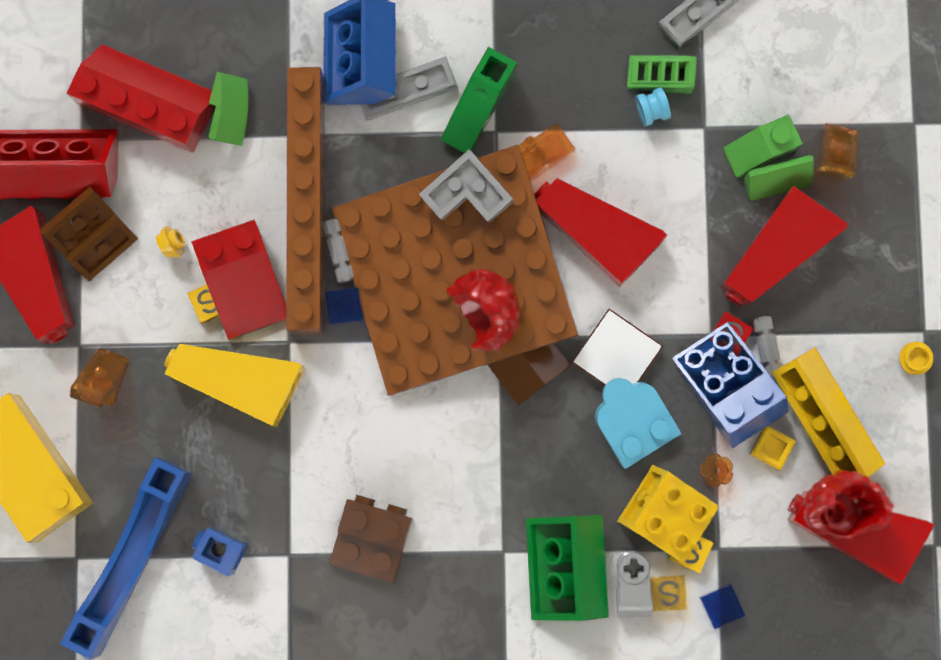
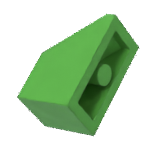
M788 114L754 129L725 146L722 150L735 178L747 174L750 170L764 167L796 153L803 143Z

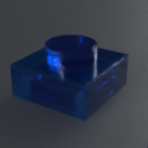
M358 287L325 292L329 324L331 326L363 322Z
M730 583L699 597L713 629L746 616Z

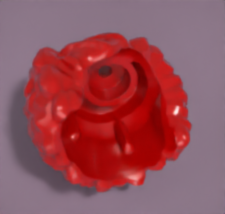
M486 269L472 270L467 275L457 278L452 286L447 287V294L455 299L454 302L457 306H461L460 312L465 318H468L470 327L474 328L476 332V341L471 345L473 350L478 349L485 352L500 350L504 344L512 339L514 333L519 328L520 306L515 287L506 278Z
M839 470L833 476L826 475L821 478L806 493L804 517L807 525L815 529L816 533L820 535L830 534L835 539L844 538L852 540L853 537L859 533H866L867 530L880 531L883 528H887L890 525L889 519L893 516L892 509L894 504L890 502L889 497L885 495L886 491L878 482L874 483L869 477L857 471Z

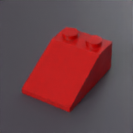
M255 219L191 241L228 340L286 320V303Z

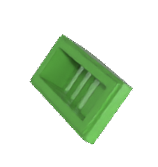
M629 56L627 89L653 91L661 87L664 92L692 94L695 86L697 57ZM639 65H645L644 81H638ZM652 66L658 67L657 81H651ZM665 67L671 68L670 81H664ZM679 68L685 69L684 81H678Z

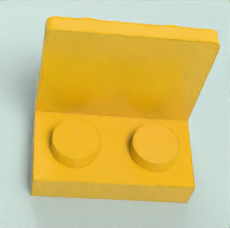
M652 465L617 522L684 563L717 512L718 505L670 472Z

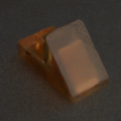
M555 123L535 138L530 135L519 145L531 182L576 150L558 123Z
M826 123L822 133L821 153L813 173L841 181L853 178L856 172L858 131Z
M98 348L70 387V398L100 408L104 404L113 406L127 371L130 358Z

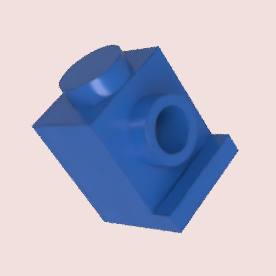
M207 527L205 532L200 531L193 542L192 549L195 550L192 559L220 573L231 576L235 574L249 544L241 542L213 527ZM218 543L225 547V552L222 556H218L214 552V547Z

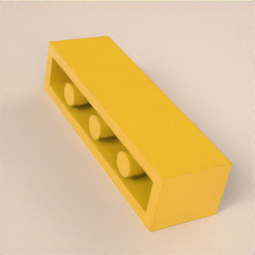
M816 347L771 372L832 475L839 470H847L849 472L857 471L869 477L886 464Z

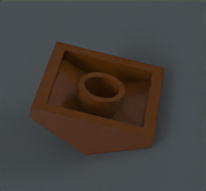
M555 344L487 365L518 406L571 367Z

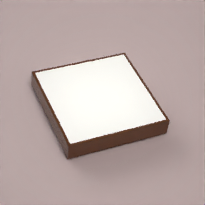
M609 308L571 364L603 386L614 378H624L633 384L641 380L664 346Z

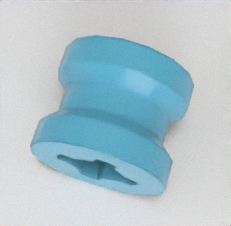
M661 87L654 89L650 95L639 94L635 96L637 110L645 127L652 125L656 119L660 118L664 121L671 118L669 103Z

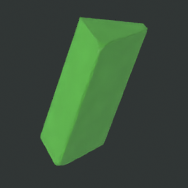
M808 155L748 171L743 181L749 200L755 201L786 193L793 186L797 189L811 186L813 183L814 159L813 156Z

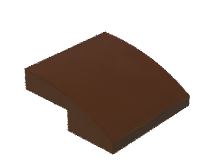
M88 187L40 229L42 235L89 282L139 239L91 187Z

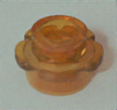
M711 454L706 457V462L701 464L700 473L706 479L708 485L719 487L720 484L726 485L731 481L733 477V464L728 457ZM715 467L720 469L718 474L714 472Z

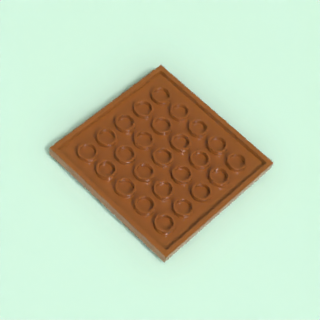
M518 144L478 158L515 200L491 223L487 222L468 199L444 221L423 200L419 194L447 169L332 207L334 217L340 223L341 231L339 234L343 236L350 260L348 264L352 267L353 281L388 396L579 336L525 161ZM486 269L498 273L515 287L520 306L519 328L514 333L512 339L504 344L500 350L485 352L484 350H473L471 348L472 343L476 341V332L474 328L470 327L468 318H465L460 312L461 306H457L454 302L455 299L446 292L447 287L452 286L457 278L467 275L472 270Z

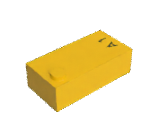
M7 393L0 398V504L27 543L40 542L92 505L93 501L21 395Z

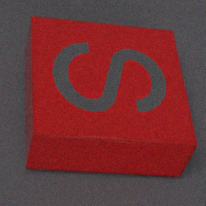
M725 311L713 331L728 322L745 344L754 328ZM726 328V329L723 330V331L728 332L729 334H731L730 331L728 330V328ZM732 336L734 343L733 353L737 357L741 347ZM722 339L717 343V345L721 347L727 346L729 344V342L725 339Z

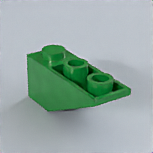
M490 47L487 48L472 73L440 141L463 154L469 149L472 151L517 74L516 61Z

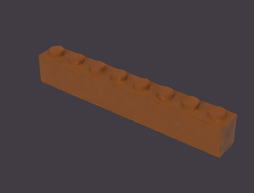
M287 67L286 330L291 334H324L325 104H323V72L321 67Z

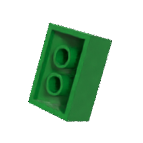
M603 515L526 518L531 620L587 621L609 618Z

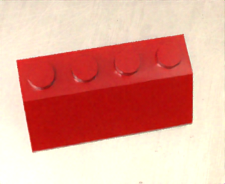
M103 44L80 63L66 93L81 106L194 153L215 108V105L209 104L212 90Z
M118 129L0 130V200L7 198H27L30 200L39 198H77L88 187H91L101 198L112 196L118 176Z

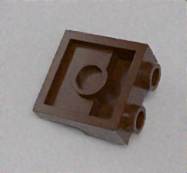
M356 494L355 500H346L329 564L394 583L413 518L406 516L407 509L388 504L387 510L374 506V499Z

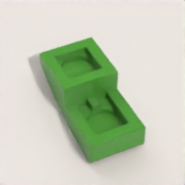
M217 72L209 104L215 105L216 108L208 138L242 146L248 114L247 79Z

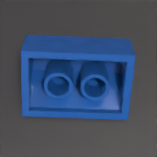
M348 0L325 12L323 104H376L396 95L395 3L388 0Z

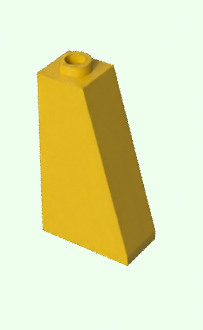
M179 344L177 349H172L164 363V366L167 367L165 375L274 427H278L306 369L297 362Z

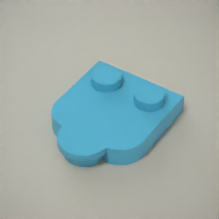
M614 378L604 386L602 392L604 402L596 409L595 421L624 469L682 434L657 391L649 384L644 382L632 384L624 378Z

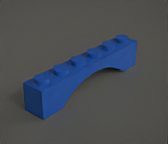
M154 458L139 488L124 531L100 577L75 613L60 643L61 645L88 659L101 656L193 473L165 459Z

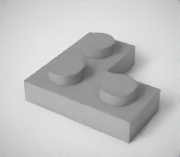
M470 149L419 194L442 221L468 199L487 222L491 223L515 201Z

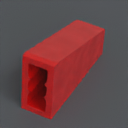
M558 178L552 184L546 181L535 192L541 215L618 287H621L668 236L663 230Z
M793 186L720 287L726 291L724 296L738 306H741L742 303L749 306L843 232L849 224Z
M31 205L0 225V282L36 340L45 344L49 342L50 344H55L68 335L67 331L74 327L53 246L40 232V229L46 225L45 217L40 210Z
M803 491L802 495L797 493L787 509L791 513L787 519L789 522L887 580L897 584L903 583L935 524L926 520L892 512L893 516L889 519L890 525L887 528H883L880 531L867 530L866 533H859L852 540L844 538L835 539L830 534L820 535L816 533L815 529L807 525L804 517L806 508L804 499L808 491Z

